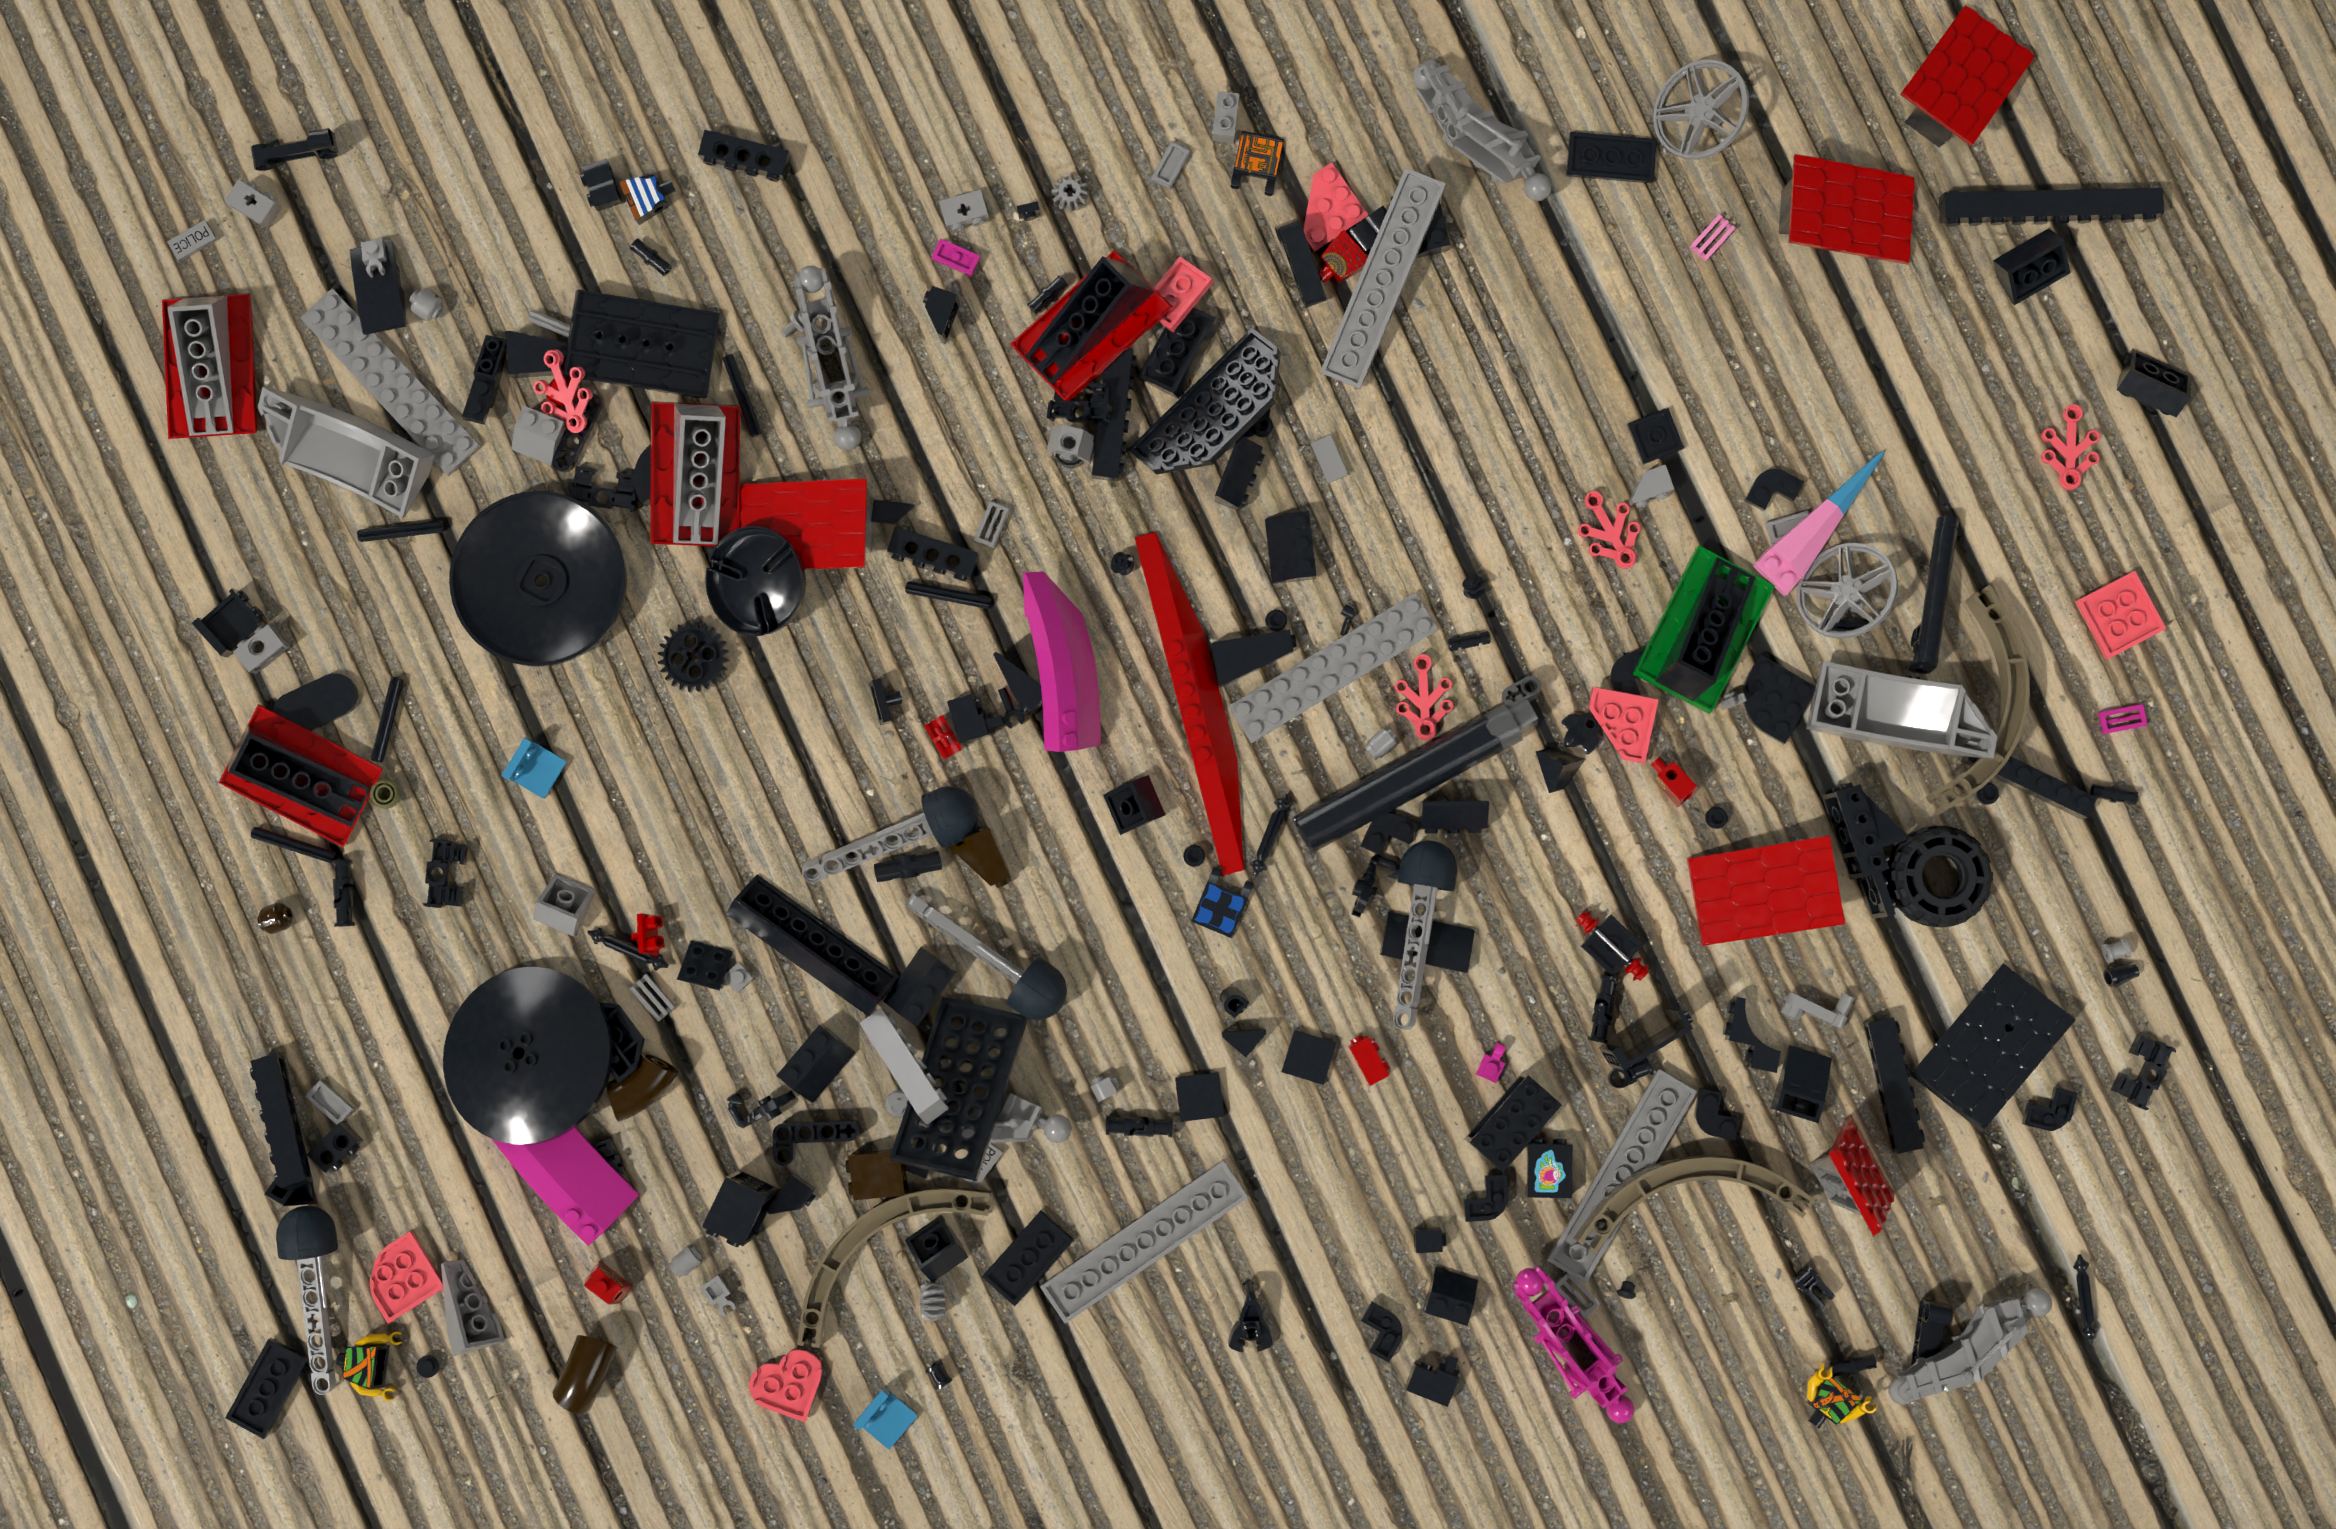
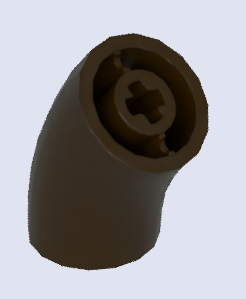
M641 1053L638 1068L620 1084L616 1079L607 1082V1093L616 1120L620 1122L628 1119L653 1104L673 1083L679 1071L659 1057L648 1053Z
M577 1335L566 1365L552 1392L557 1404L572 1413L581 1414L589 1411L605 1381L617 1347L597 1338Z

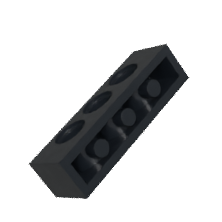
M705 129L698 156L706 165L715 166L719 164L723 165L725 169L734 172L737 169L743 170L745 174L757 177L758 174L766 176L767 180L773 182L785 181L792 157L789 150ZM722 148L728 149V153L725 156L718 155ZM744 153L750 155L746 161L739 160L740 156ZM763 159L771 160L768 166H760Z
M894 527L887 549L888 554L892 555L891 559L903 562L906 559L912 561V565L924 569L925 566L933 568V572L945 575L946 572L954 574V579L966 582L967 579H973L980 557L979 552L899 527ZM916 544L918 550L914 554H908L906 552L907 546ZM931 550H936L939 553L938 558L934 561L927 559V554ZM951 557H958L960 562L958 566L950 567L948 566V560Z

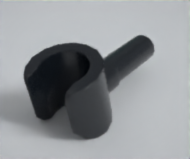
M1347 604L1340 613L1346 617L1340 632L1341 636L1346 634L1348 624L1354 615V608Z

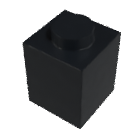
M1440 1227L1413 1229L1414 1251L1416 1253L1443 1252V1246H1446V1233H1442Z

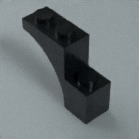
M1733 996V999L1729 1000L1727 1006V1013H1730L1729 1020L1725 1022L1723 1027L1725 1040L1751 1045L1750 1049H1747L1745 1053L1746 1067L1777 1073L1781 1051L1768 1047L1755 1036L1746 1017V998Z

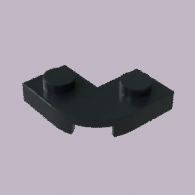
M1769 469L1761 473L1754 480L1744 501L1762 511L1766 509L1773 493L1793 502L1804 481L1783 470Z
M1645 647L1623 655L1613 664L1610 681L1614 690L1641 695L1633 672Z
M1387 813L1370 823L1360 847L1381 855L1389 836L1410 844L1418 824L1399 815Z
M2054 1087L2049 1108L2027 1103L2022 1124L2047 1131H2055L2063 1127L2072 1118L2078 1093Z
M1699 1088L1694 1117L1698 1126L1708 1135L1736 1141L1740 1119L1718 1114L1722 1093Z
M1507 1174L1484 1175L1485 1197L1463 1199L1465 1222L1493 1220L1503 1213L1509 1201Z
M1371 1301L1361 1318L1362 1322L1379 1331L1369 1352L1389 1363L1402 1340V1326L1395 1314Z

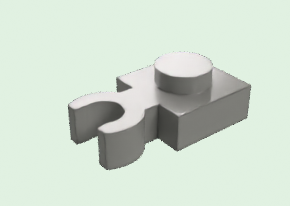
M383 239L361 242L362 260L365 266L367 265L366 271L369 276L373 277L375 269H379L381 275H385V268L381 264V262L387 261Z
M1735 691L1725 695V700L1719 703L1722 710L1743 703L1747 699L1744 693L1738 695Z
M717 1275L700 1287L711 1306L716 1303L719 1304V1312L723 1317L727 1315L724 1309L725 1305H730L733 1310L737 1308L736 1303L727 1298L732 1292L720 1275Z

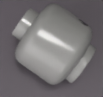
M427 288L422 289L420 292L416 290L409 299L412 303L411 311L425 321L435 320L444 308L442 298Z

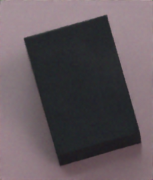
M1266 1029L1221 1033L1222 1038L1244 1057H1247L1266 1035Z

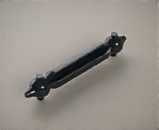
M1287 794L1274 801L1277 809L1272 813L1257 851V860L1250 863L1253 869V876L1255 877L1263 870H1267L1264 862L1269 858L1284 820V811L1291 808Z
M602 928L594 931L588 930L587 932L594 941V944L602 942L606 947L645 964L652 963L654 970L669 967L662 954L658 956L640 954L638 946L613 935H605Z
M2078 1254L2073 1268L2078 1271L2076 1280L2082 1323L2085 1326L2082 1335L2087 1338L2089 1344H2093L2097 1329L2093 1327L2095 1321L2090 1281L2086 1272L2089 1263L2083 1259L2081 1254Z

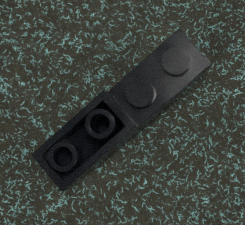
M490 335L485 336L473 372L475 378L462 414L463 420L485 425L490 408L493 409L502 376L507 350L506 339Z

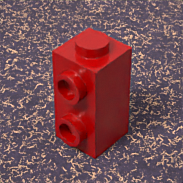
M1361 1034L1350 1040L1352 1044L1348 1048L1369 1086L1389 1076L1387 1071L1390 1070V1067L1385 1058L1380 1059L1377 1053L1380 1048L1374 1038L1371 1040L1368 1036L1363 1038Z

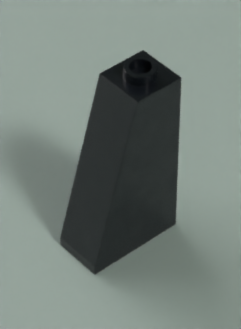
M506 331L508 374L512 378L554 376L551 368L544 362V355L547 351L556 349L562 352L565 362L568 343L514 331ZM563 362V364L560 366L562 372H563V368H564V362Z
M1289 629L1213 642L1211 645L1219 688L1292 654L1293 648L1297 647L1295 634L1291 635Z

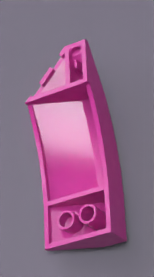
M1044 571L1023 572L1025 617L1028 618L1034 642L1041 682L1044 749L1046 751L1064 752L1100 746L1101 725L1098 678L1092 645L1083 615Z
M576 1127L556 1139L540 1144L515 1145L492 1139L529 1186L587 1246L595 1241L640 1195Z

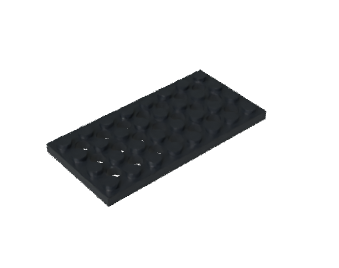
M942 997L922 1061L927 1067L924 1070L926 1074L930 1072L934 1079L941 1078L944 1080L942 1086L935 1088H940L947 1097L944 1101L946 1105L949 1106L955 1103L959 1105V1109L956 1112L946 1110L931 1121L928 1127L922 1128L919 1126L922 1119L908 1100L890 1154V1161L973 1181L978 1180L1028 1021L1027 1017L1017 1013ZM956 1019L964 1021L960 1027L952 1026V1022ZM976 1024L985 1025L984 1030L981 1032H975L973 1027ZM999 1028L1006 1030L1005 1035L1002 1037L994 1035V1032ZM949 1039L957 1040V1044L953 1047L945 1045ZM975 1043L979 1046L974 1052L967 1051L969 1044ZM992 1048L1000 1050V1053L995 1057L988 1055V1051ZM944 1058L951 1060L950 1065L947 1067L939 1065V1062ZM965 1063L972 1065L971 1070L968 1072L960 1070V1067ZM986 1068H991L994 1071L989 1077L981 1075L982 1071ZM958 1083L966 1085L962 1092L954 1091V1086ZM984 1088L987 1090V1093L983 1097H977L975 1095L976 1090ZM974 1108L981 1111L977 1117H970L968 1115L969 1111ZM944 1124H951L953 1126L952 1130L948 1133L940 1131ZM972 1129L974 1134L970 1138H965L962 1136L963 1131ZM921 1139L924 1141V1145L921 1148H914L912 1146L913 1142ZM943 1144L946 1146L945 1151L940 1154L935 1153V1146ZM960 1149L968 1152L967 1156L962 1159L955 1156L956 1152Z

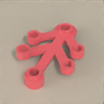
M556 349L547 351L544 355V362L551 368L559 391L548 385L545 380L536 381L533 388L538 394L545 393L550 397L551 394L554 395V399L565 405L567 412L556 407L553 401L544 402L541 405V410L546 415L553 414L564 420L569 431L573 433L581 432L587 425V419L584 415L588 401L593 397L592 390L587 387L581 388L577 392L580 381L585 376V371L580 366L573 367L570 370L571 381L569 386H567L560 367L564 362L562 352ZM576 370L579 371V377L575 374ZM540 383L543 385V390L539 388ZM584 391L587 393V398L583 396ZM577 392L579 402L575 408L573 400ZM548 404L551 407V411H548L547 409ZM573 418H574V419L576 420V422H577L576 426H575V424H574V422H573Z
M2076 404L2069 405L2063 410V418L2067 421L2066 445L2057 437L2056 431L2052 428H2047L2041 433L2042 440L2050 442L2066 459L2064 466L2055 458V452L2052 450H2046L2040 456L2043 463L2050 464L2059 474V484L2066 490L2076 489L2081 483V475L2090 466L2099 462V455L2096 452H2090L2085 455L2084 461L2075 468V459L2091 444L2098 442L2100 439L2099 432L2091 430L2085 434V439L2076 446V421L2080 420L2083 415L2081 407ZM2069 411L2074 413V418L2068 416ZM2046 432H2050L2052 434L2051 439H2048L2046 437ZM2090 434L2095 435V441L2090 440ZM2046 453L2051 455V460L2045 458ZM2090 455L2094 456V462L2089 461ZM2067 476L2072 477V483L2066 481Z
M1597 491L1589 492L1584 499L1585 506L1594 511L1605 531L1591 528L1588 524H1582L1577 530L1578 535L1582 538L1590 536L1611 542L1615 550L1603 548L1599 543H1593L1589 546L1588 552L1593 557L1600 555L1614 559L1616 565L1622 569L1631 568L1637 559L1633 546L1636 535L1640 532L1639 523L1631 522L1627 525L1626 531L1628 536L1625 545H1623L1620 535L1625 517L1630 511L1629 505L1626 503L1617 505L1615 510L1617 516L1614 526H1612L1601 506L1603 502L1602 495ZM1591 497L1596 499L1597 503L1595 505L1589 503ZM1624 506L1626 513H1620L1619 507ZM1630 525H1635L1637 531L1631 532ZM1586 527L1588 534H1582L1581 528ZM1592 546H1597L1599 552L1593 553L1591 550ZM1623 554L1629 557L1628 562L1622 561L1621 556Z
M1425 654L1418 655L1413 662L1415 670L1418 671L1419 696L1408 687L1407 682L1404 680L1397 681L1394 688L1397 693L1405 695L1420 709L1421 718L1409 709V705L1406 702L1398 703L1396 712L1399 715H1404L1415 725V733L1418 738L1430 740L1437 732L1436 724L1446 713L1452 711L1453 703L1450 700H1443L1439 705V709L1431 718L1429 708L1445 691L1452 687V682L1448 678H1442L1437 688L1428 696L1427 670L1430 669L1432 662L1429 656ZM1419 660H1424L1426 662V666L1424 668H1420L1418 666ZM1447 681L1449 687L1446 689L1442 688L1441 682ZM1403 683L1405 690H1398L1397 685ZM1443 703H1449L1450 709L1444 710L1442 708ZM1399 705H1405L1407 708L1406 712H1400L1398 709ZM1427 725L1430 729L1429 733H1423L1422 726Z

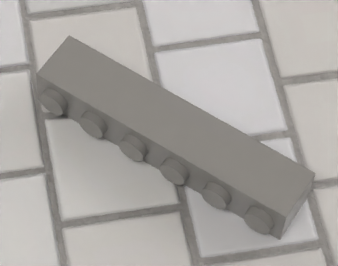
M880 1008L863 1020L860 1025L918 1116L926 1124H929L949 1109L944 1102L947 1097L940 1088H935L934 1085L937 1082L930 1072L926 1074L924 1071L927 1067L920 1057L916 1059L914 1056L917 1051L910 1042H905L907 1036L900 1027L896 1028L895 1025L898 1022L891 1012L886 1014Z

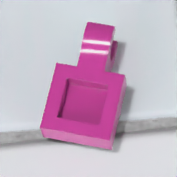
M1496 1042L1491 1056L1483 1055L1475 1074L1497 1083L1505 1065L1504 1062L1500 1061V1058L1506 1047Z

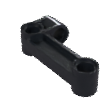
M330 128L309 131L307 141L271 147L269 144L251 146L254 169L257 171L271 170L274 168L275 163L318 156L320 159L338 157L335 133Z

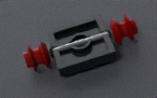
M1591 910L1581 912L1575 919L1578 922L1575 926L1581 925L1584 928L1583 934L1590 932L1592 934L1580 947L1612 977L1626 965L1625 974L1632 973L1634 975L1633 981L1636 979L1641 981L1648 974L1647 968L1649 965L1643 966L1640 963L1641 957L1632 959V957L1643 944L1612 914L1598 927L1599 917L1592 918L1590 916Z

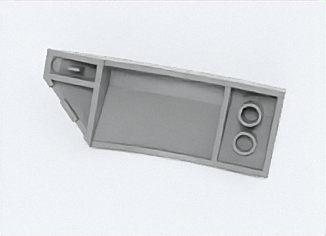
M269 387L262 388L258 409L260 414L265 416L269 426L267 431L272 443L278 447L280 452L279 460L282 465L285 464L328 480L373 501L402 518L406 516L430 474L434 454L399 435L344 411Z
M1827 661L1822 662L1806 729L1899 748L1987 759L1994 758L1997 735L1987 725L1984 716L1975 703H1972L1967 696L1966 690L1962 685L1913 679Z

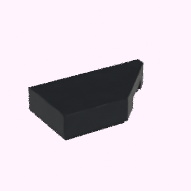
M874 500L871 521L894 525L908 512L912 511L915 505Z

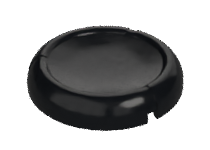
M747 526L728 533L718 542L709 557L712 565L711 568H706L705 585L710 605L722 623L731 630L745 636L772 634L789 624L799 611L806 590L804 565L800 555L791 545L790 541L772 529Z

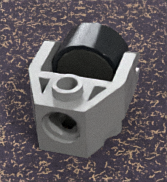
M1063 424L1053 426L1046 450L1047 455L1053 456L1055 453L1060 465L1069 469L1080 467L1083 463L1090 465L1092 454L1094 453V435L1089 434V432L1083 429Z

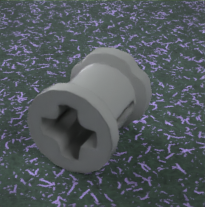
M2125 938L2120 939L2117 943L2110 945L2105 943L2101 946L2107 963H2111L2114 959L2123 956L2126 958L2131 957V949Z

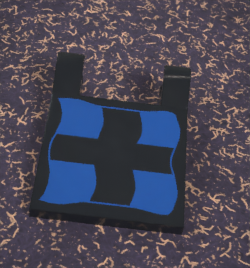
M1214 867L1191 922L1232 938L1253 888V882L1245 881L1241 894L1216 884L1221 869Z

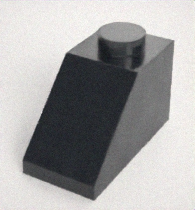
M793 1174L766 1212L768 1214L798 1210L805 1205L809 1207L816 1197L813 1194L816 1188L797 1174Z

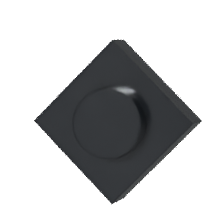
M1038 201L1017 206L1019 220L1031 221L1036 219L1038 215H1041Z

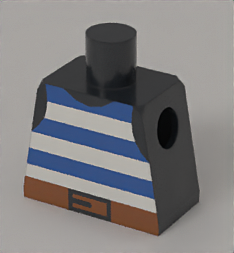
M654 174L619 182L638 225L643 224L667 209L669 206L665 196L676 192L671 179L659 184Z

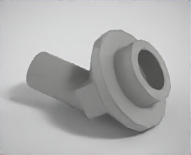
M794 311L789 317L792 322L780 330L784 337H787L796 329L800 332L804 331L800 311Z

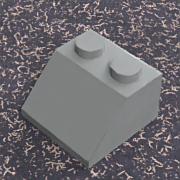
M523 405L514 427L511 450L553 466V457L568 428L565 422Z
M555 874L536 901L533 920L574 936L585 918L596 890Z

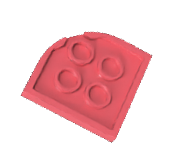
M412 1230L386 1246L374 1261L370 1278V1290L374 1302L388 1324L443 1289L441 1276Z

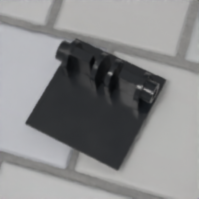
M690 940L677 980L720 991L725 983L724 977L733 951Z

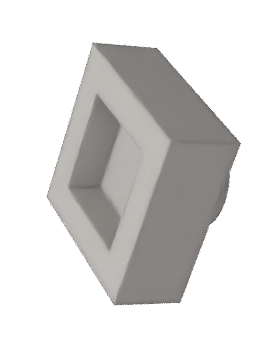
M740 962L732 967L724 977V980L736 993H739L754 979Z

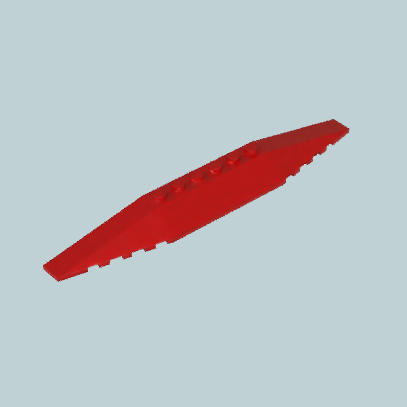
M1156 532L1134 537L1222 876L1244 871L1238 760L1205 633Z

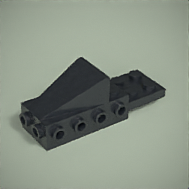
M1852 782L1833 787V792L1822 795V799L1849 878H1859L1872 919L1896 914L1894 910L1896 908L1895 901L1889 895L1887 889L1888 881L1881 872L1889 869V857L1882 847L1906 840V836L1863 792L1861 784L1853 786Z

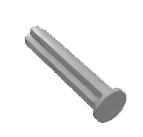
M535 310L530 312L528 316L530 322L567 338L569 337L570 325Z

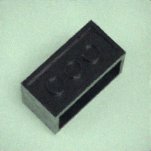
M1521 1073L1464 1139L1496 1168L1504 1172L1562 1104L1529 1075Z
M741 1170L726 1176L702 1227L707 1229L706 1233L718 1238L720 1235L726 1238V1242L734 1247L744 1246L757 1236L767 1215L766 1211L771 1206L779 1188Z

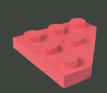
M1332 162L1313 176L1303 231L1308 245L1316 253L1334 241L1342 230L1347 232L1369 216Z
M1593 686L1588 706L1589 710L1623 760L1645 764L1659 699Z

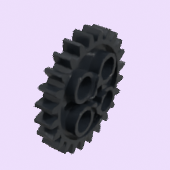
M695 621L693 627L689 622H686V628L678 624V631L675 632L670 629L672 636H664L667 643L660 644L664 648V652L657 653L663 657L662 660L658 661V664L665 666L660 672H668L665 680L673 679L671 685L674 687L680 683L679 690L681 691L686 686L690 693L693 692L694 687H696L699 693L702 690V686L710 690L709 683L712 682L717 685L715 678H724L720 671L728 670L723 666V663L730 662L729 659L724 657V655L730 652L722 648L727 642H719L722 634L719 633L714 636L716 629L712 627L707 631L708 625L706 623L701 628L697 621ZM694 636L696 644L691 648L687 647V639ZM705 641L706 644L698 651L701 643ZM713 649V658L705 660V651ZM691 653L696 654L698 657L697 661H691V657H689ZM682 654L683 662L680 665H675L673 662L674 657ZM688 665L686 672L682 673L683 668ZM694 667L701 668V674L697 678H693L691 675Z

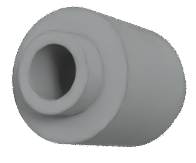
M1382 728L1367 741V745L1364 748L1377 760L1379 757L1385 756L1397 745L1395 742L1397 737L1389 728L1386 731Z
M688 1245L672 1258L669 1267L677 1277L686 1276L702 1263L701 1257L703 1254L696 1246L691 1247Z

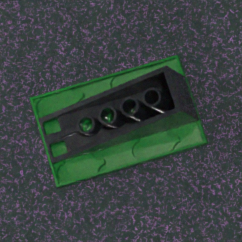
M1698 545L1691 555L1633 675L1710 714L1775 585Z

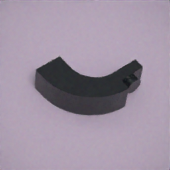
M651 444L639 456L634 470L635 491L640 502L645 507L650 504Z

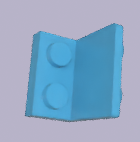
M524 738L501 776L516 782L545 799L567 762L532 740Z
M884 1386L857 1418L853 1426L859 1431L864 1428L883 1446L891 1449L917 1418V1414Z

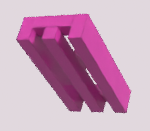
M2143 704L2097 713L2098 717H2100L2099 723L2102 726V735L2148 725ZM2133 710L2139 711V714L2106 720L2105 717ZM2138 718L2141 720L2140 723L2110 729L2107 726L2108 724Z

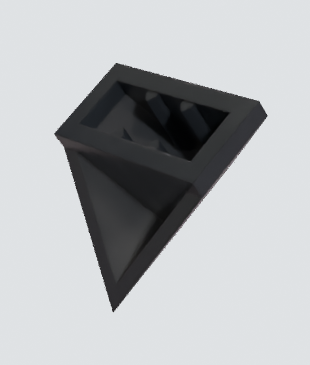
M1551 747L1536 751L1549 794L1564 789L1586 760Z
M274 1179L264 1196L282 1206L318 1204L313 1183L291 1190H284L277 1186Z

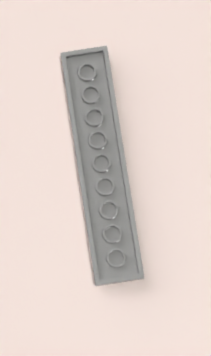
M1405 168L1320 373L1358 389L1362 388L1444 193L1446 183Z
M334 289L327 292L300 317L423 449L435 455L433 460L448 476L481 447L375 333L363 334L359 316Z
M1415 592L1228 707L1252 744L1438 631V628Z
M1656 1070L1546 1259L1547 1261L1582 1282L1587 1283L1623 1219L1611 1232L1597 1254L1586 1248L1587 1245H1591L1597 1234L1593 1230L1584 1240V1245L1573 1239L1600 1201L1616 1186L1637 1172L1656 1164L1695 1097L1696 1090L1664 1071ZM1604 1218L1596 1222L1597 1229H1601L1605 1225Z
M1223 1160L1046 1281L1040 1288L1063 1322L1067 1323L1249 1197Z

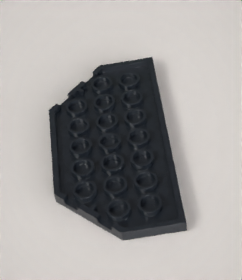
M1251 328L1128 449L1130 453L1156 475L1213 465L1276 403L1281 355L1278 347Z

